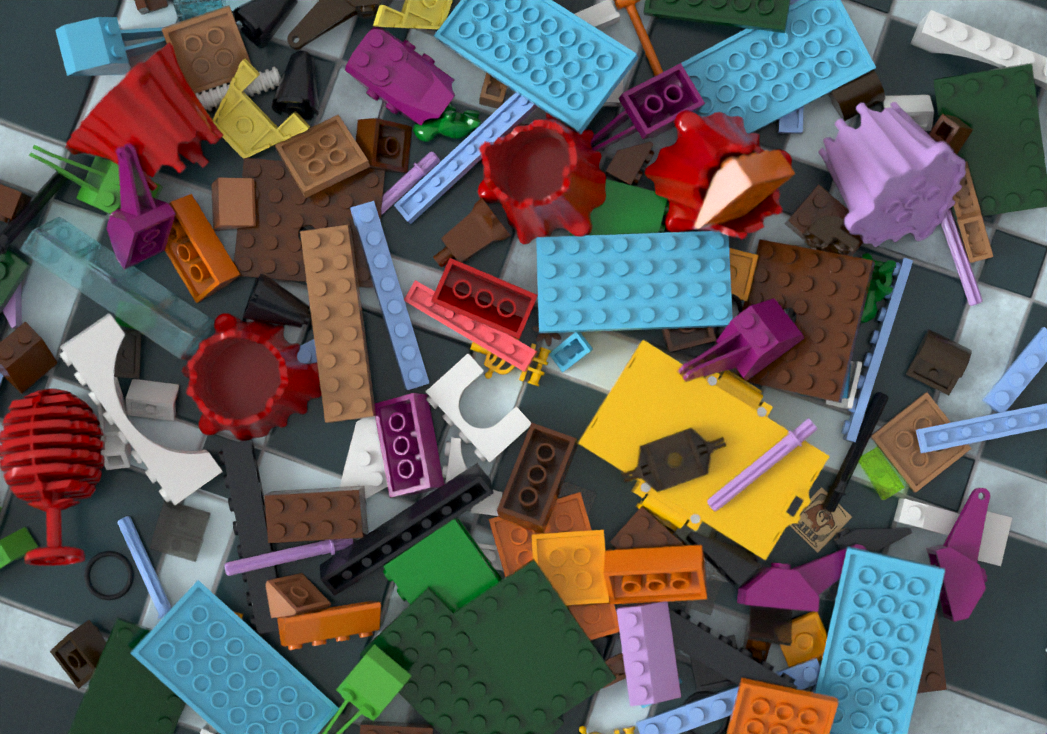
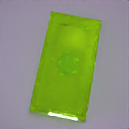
M878 447L861 456L859 464L882 500H886L905 488Z

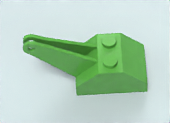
M36 145L33 146V149L89 171L83 181L56 164L31 152L29 154L30 157L44 163L80 185L81 189L76 199L110 215L115 210L121 209L119 166L96 156L92 166L88 167L53 154ZM155 183L158 187L153 192L150 190L153 198L158 199L163 187Z
M373 645L336 689L345 701L323 734L329 732L348 702H351L359 710L335 734H341L361 714L374 721L406 684L411 675L376 645Z

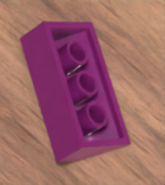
M411 393L375 403V420L390 498L425 493L436 490L444 485L430 405L426 400L427 394Z

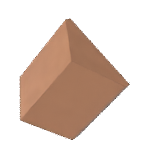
M217 178L212 183L214 231L256 226L254 179Z
M303 573L266 582L271 618L311 612L327 608L331 604Z

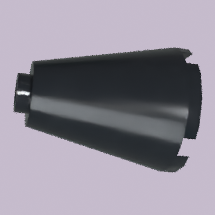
M250 0L235 8L232 13L235 21L241 22L243 27L240 30L256 46L262 45V48H264L276 34L298 1Z
M297 51L290 56L272 101V110L277 114L281 115V112L288 113L289 118L296 111L304 120L313 119L314 114L319 115L315 62L310 53Z
M260 274L245 307L243 317L250 320L301 328L303 324H308L311 318V311H309L310 306L268 276Z

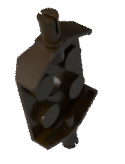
M688 428L641 445L639 447L637 467L621 473L622 477L632 474V476L623 479L624 483L639 478L644 480L656 492H660L704 476L709 472L711 453L714 450L726 447L725 442L716 444L725 440L721 437L709 442L703 439L695 430ZM671 453H678L681 456L679 466L671 467L668 464L667 459Z

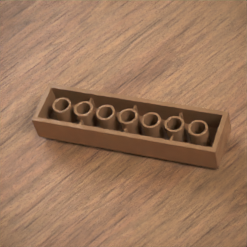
M343 225L300 231L325 423L376 417L351 227Z

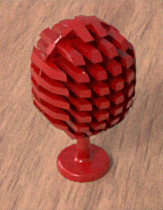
M56 388L42 389L24 396L25 399L12 401L8 408L10 413L4 417L2 423L3 430L0 432V443L2 444L0 445V458H2L0 459V468L3 472H6L3 473L7 485L12 486L10 490L17 498L32 502L26 504L46 512L47 547L34 549L25 554V563L35 566L70 565L85 560V552L82 549L62 547L61 510L81 503L74 500L92 497L96 490L94 485L99 483L102 475L100 468H103L105 461L104 456L101 455V450H105V443L100 441L101 436H104L102 428L99 427L100 421L97 415L93 414L92 408L85 401L77 398L78 396L71 394L69 391Z

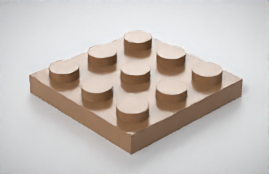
M230 5L162 28L166 43L170 42L173 45L178 64L194 93H200L232 81L240 62L244 59L252 65Z
M339 115L275 145L278 154L305 198L370 167L368 159Z
M927 392L884 424L870 437L914 493L972 449L968 444L926 453L920 452L916 430L951 423Z

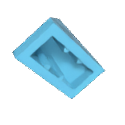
M575 332L552 350L549 355L563 373L590 353L593 348L581 332Z

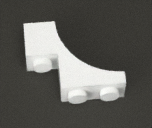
M114 377L117 398L127 417L126 403L118 379ZM100 403L97 407L100 427L104 436H101V441L105 443V450H101V455L104 456L106 470L130 467L132 446L130 443L125 445L117 435L120 429L116 423L109 424L103 415L106 410Z
M451 438V442H446L445 456H449L448 466L443 465L442 471L443 480H446V483L468 469L463 459L462 439ZM493 490L494 494L473 506L471 513L498 516L497 508L503 492Z

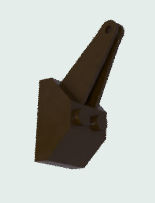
M319 0L289 33L287 37L288 44L292 49L299 50L355 15L367 20L375 19L379 5L389 7L394 0ZM295 38H299L297 43L293 42Z

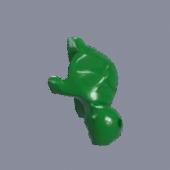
M450 102L439 119L424 121L422 125L415 124L413 132L423 142L432 141L438 133L455 139L462 138L480 126L481 121L478 119L480 113L476 110H466L464 113L455 112L456 108L451 106Z
M867 253L863 254L862 258L873 260L875 266L861 323L874 319L877 314L876 302L881 301L886 295L893 292V287L890 286L892 272L896 268L895 261L888 260L887 262L874 260Z

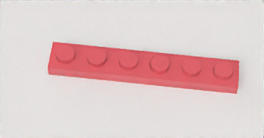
M416 280L414 281L404 298L405 302L526 373L537 351L510 335L432 303L431 300L435 291Z

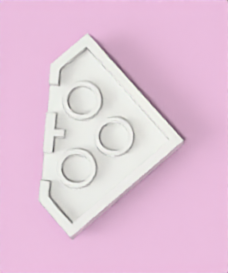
M375 417L362 418L356 422L340 487L364 486L365 499L388 487Z

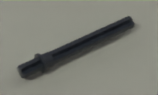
M56 171L0 233V255L7 253L9 245L68 180L67 177Z
M881 392L875 394L861 423L856 442H852L832 486H828L830 491L822 505L825 510L835 512L842 495L846 496L844 492L889 399L886 394Z

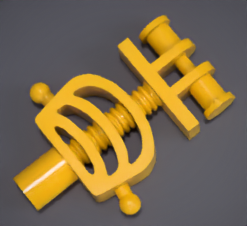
M472 342L470 350L487 355L484 365L489 370L485 373V378L490 379L493 372L506 375L515 368V366L511 365L506 370H500L506 362L503 359L497 366H493L499 357ZM532 343L531 348L535 350L537 345ZM542 347L539 348L538 358L534 357L533 359L534 362L538 363L536 369L532 367L527 369V371L532 372L527 383L538 387L541 375L544 376L545 372L541 371L543 365H548L549 362L546 361L549 353H551V350ZM522 371L519 381L524 382L526 376L524 371Z

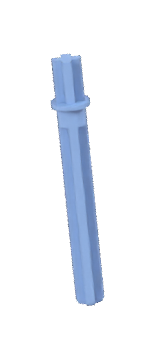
M126 516L118 520L119 528L159 614L157 618L162 619L172 607L131 517Z

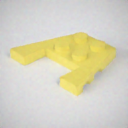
M405 0L401 12L385 5H379L373 26L438 30L447 19L453 0Z
M246 59L240 62L238 70L229 85L230 87L213 118V122L224 134L223 138L243 159L299 133H303L310 128L296 111L277 127L247 96L244 90L260 73Z

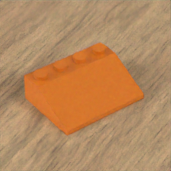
M766 150L761 154L756 152L748 157L743 155L738 159L734 157L728 159L722 164L723 169L714 178L695 226L697 229L744 217L795 175V172L779 150L771 152Z

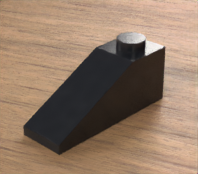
M846 527L836 532L837 537L833 538L832 541L838 551L847 548V546L850 547L858 544L863 545L867 551L877 552L908 536L912 531L910 528L849 529V527Z
M690 532L685 538L693 546L702 545L704 558L736 589L760 566L757 563L758 559L750 551L745 552L742 548L694 532Z

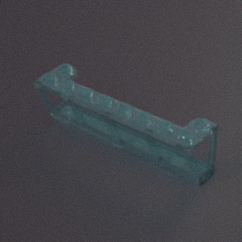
M60 216L34 229L20 248L21 252L179 359L190 361L199 349L200 343L205 340L214 327L213 319L136 267L131 266L124 270L116 259L114 252Z

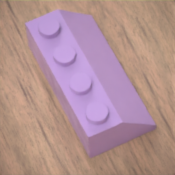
M668 601L618 607L616 610L630 706L655 704L680 698L681 690Z

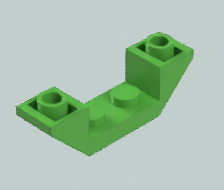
M27 527L0 540V569L14 560H19L28 551L39 547Z

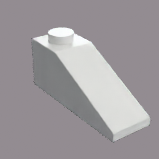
M899 498L894 521L949 535L960 514Z

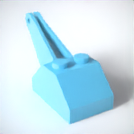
M96 17L61 26L56 29V34L67 76L127 74L132 69L129 58L162 48L167 43L165 37L126 47L125 41L164 36L162 32L164 27L122 30L117 17Z

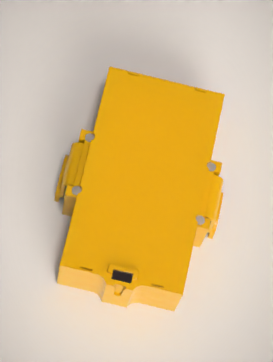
M642 340L577 444L625 473L637 467L639 447L641 445L688 428H692L709 442L723 437L725 441L716 445L725 442L726 447L714 450L711 453L709 472L704 476L660 492H656L644 480L635 479L637 482L631 491L642 498L647 494L645 500H641L635 507L640 509L644 506L658 520L675 532L678 528L681 529L683 525L697 531L703 522L754 555L766 560L785 528L790 524L798 523L802 510L810 504L809 490L830 456L804 440L801 443V447L797 446L718 511L712 510L707 500L789 434V430L768 418L773 407L764 401L761 402L764 396L761 394L762 391L733 372L726 370L720 372V374L715 373L685 382L683 379L684 375L678 373L679 368L683 364ZM671 453L667 459L668 464L671 467L679 466L681 456L678 453Z

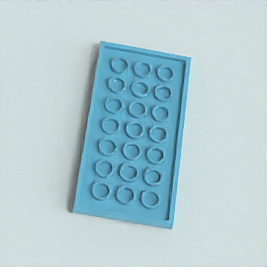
M461 0L434 35L436 40L580 135L639 58L635 52L552 0Z
M799 0L789 7L785 33L746 28L681 63L705 102V105L695 113L700 116H709L715 112H722L730 117L740 116L744 119V127L747 133H754L829 94L836 88L876 69L841 0Z
M713 231L589 235L583 237H536L539 333L727 327L733 319L728 235Z
M847 546L815 690L817 694L838 698V706L829 734H908L945 568Z
M199 580L190 587L131 652L138 661L220 734H318L339 710L331 700Z

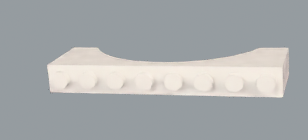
M932 10L919 22L910 43L911 45L931 53L963 56L999 68L1032 63L1035 84L1047 91V57Z
M108 313L60 346L63 352L59 355L67 366L74 365L78 371L74 374L82 386L87 383L92 390L88 395L96 406L101 403L106 411L103 415L109 424L116 423L120 429L117 435L125 445L130 443L134 448L131 454L138 464L144 462L147 466L146 475L152 483L157 481L162 489L159 490V493L165 501L169 502L171 500L176 505L223 471L206 449L183 451L167 448L145 437L129 422L119 404L114 384L115 359L125 334L111 314Z

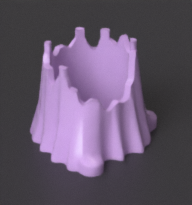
M892 102L890 104L892 108H885L882 112L870 110L864 103H860L856 110L861 115V126L858 129H854L848 126L843 119L837 120L835 126L839 132L836 140L830 137L824 138L826 151L824 148H821L818 152L823 158L849 209V213L844 219V225L851 234H859L863 243H871L874 247L889 239L897 242L908 233H911L916 241H922L929 237L935 228L943 222L945 212L955 204L952 197L961 190L960 180L966 174L965 160L954 154L947 143L936 142L897 102Z

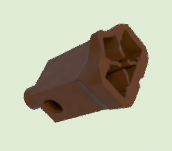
M481 197L475 203L472 211L441 238L446 247L434 255L433 258L441 268L448 263L449 258H456L457 261L464 263L491 244L504 241L511 237V235Z

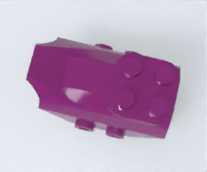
M374 26L352 53L346 64L345 71L367 89L366 94L375 101H378L380 98L387 103L385 107L393 114L397 115L399 112L419 125H422L427 119L439 118L455 97L452 89V83L455 79L435 66V61L425 53L421 56L414 51L416 47L409 41L404 40L402 42L384 28Z

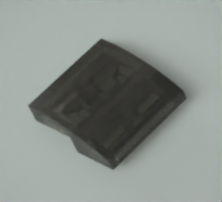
M164 500L150 549L196 562L204 541L203 537L211 513L182 504L174 505L173 502H166Z

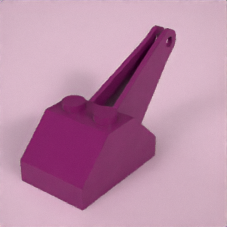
M680 63L622 93L618 99L625 110L594 135L590 143L591 147L628 119H631L634 124L633 126L592 149L594 151H601L636 132L640 134L642 139L656 137L675 127V118L681 111L689 110L695 113L705 105V102L682 64Z
M131 144L124 145V148H117L121 209L115 210L110 215L107 224V231L116 259L124 270L165 250L176 215L167 202L152 197L136 151Z
M775 298L751 305L732 319L716 340L717 345L682 365L678 373L684 375V381L688 382L696 378L736 368L744 380L747 381L802 341L804 336Z
M975 488L971 492L944 544L926 548L930 565L945 568L939 600L944 618L954 622L969 618L986 589L984 583L987 582L986 572L977 563L990 500V492L985 488ZM980 493L983 494L982 499H979L978 497Z
M854 544L850 546L866 550V548L863 545ZM847 548L790 569V564L771 563V567H763L738 588L737 603L818 612V595L840 579Z

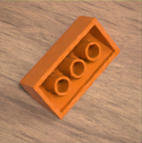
M189 194L169 203L176 215L165 252L195 302L199 303L229 285L240 273L202 212L199 204L193 195Z
M702 545L605 551L604 577L610 604L707 599L705 560Z
M365 601L319 609L293 616L277 617L281 645L288 646V650L303 648L302 643L312 642V646L326 644V639L335 638L336 642L350 640L349 635L359 634V638L373 636V631L380 630V602Z

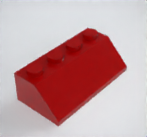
M449 258L431 302L520 339L538 295Z

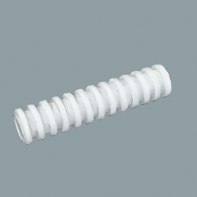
M274 66L270 71L268 69H265L264 73L260 71V75L244 90L247 96L253 97L255 93L259 95L263 90L268 92L269 88L274 90L275 86H279L281 77L278 69ZM224 83L223 87L218 85L214 90L210 88L208 92L204 90L202 94L195 93L205 110L212 111L213 107L219 108L230 86Z

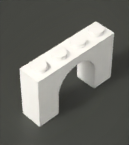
M467 354L426 391L429 395L426 400L434 409L437 407L442 409L445 413L442 416L443 419L451 427L455 424L461 430L458 435L466 444L472 442L477 448L474 453L483 462L486 459L491 462L527 430L531 422L517 406L496 425L485 429L475 428L463 419L459 408L461 395L468 386L484 373V370Z

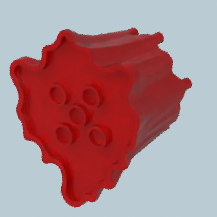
M169 42L161 50L155 52L146 62L141 61L135 65L95 105L89 115L80 123L81 125L71 134L72 137L67 141L65 148L72 155L86 153L107 158L119 166L117 148H124V145L131 144L136 151L148 187L153 192L158 186L149 176L153 178L162 165L172 166L180 174L186 166L180 161L179 152L193 164L197 162L204 168L209 161L203 156L201 141L207 140L211 145L216 144L224 134L218 129L187 83L178 64L173 45Z
M689 110L681 111L676 116L675 127L678 133L676 143L661 148L656 161L649 165L644 172L646 177L653 181L656 195L669 200V211L665 219V227L669 232H687L697 229L695 224L716 174L723 169L722 164L732 157L738 159L743 155L748 157L756 152L758 154L764 152L759 144L760 135L757 133H747L744 127V119L740 116L730 117L722 112H715L709 116H700ZM781 149L772 150H779L791 167L792 157L787 151ZM776 189L744 217L697 230L719 232L744 239L747 233H753L764 228L763 221L766 217L773 214L778 215L782 212V207L779 205L780 191Z
M546 112L545 119L534 120L530 125L517 126L510 134L498 137L494 142L484 141L479 147L484 165V179L478 186V195L486 203L502 204L506 212L507 223L517 231L520 243L525 245L529 244L536 237H550L556 228H564L577 237L588 236L591 233L593 227L591 212L594 208L602 205L606 199V175L599 168L602 155L599 151H594L590 144L594 137L593 131L585 129L580 135Z
M222 313L216 317L214 321L215 334L200 343L199 350L182 369L183 375L190 380L187 394L193 398L202 412L198 427L205 435H215L227 430L232 432L234 437L240 441L265 437L273 427H286L288 417L291 414H305L309 400L322 396L318 363L306 364L298 361L297 353L300 350V344L289 343L285 340L283 325H273L256 320L244 322L229 313Z

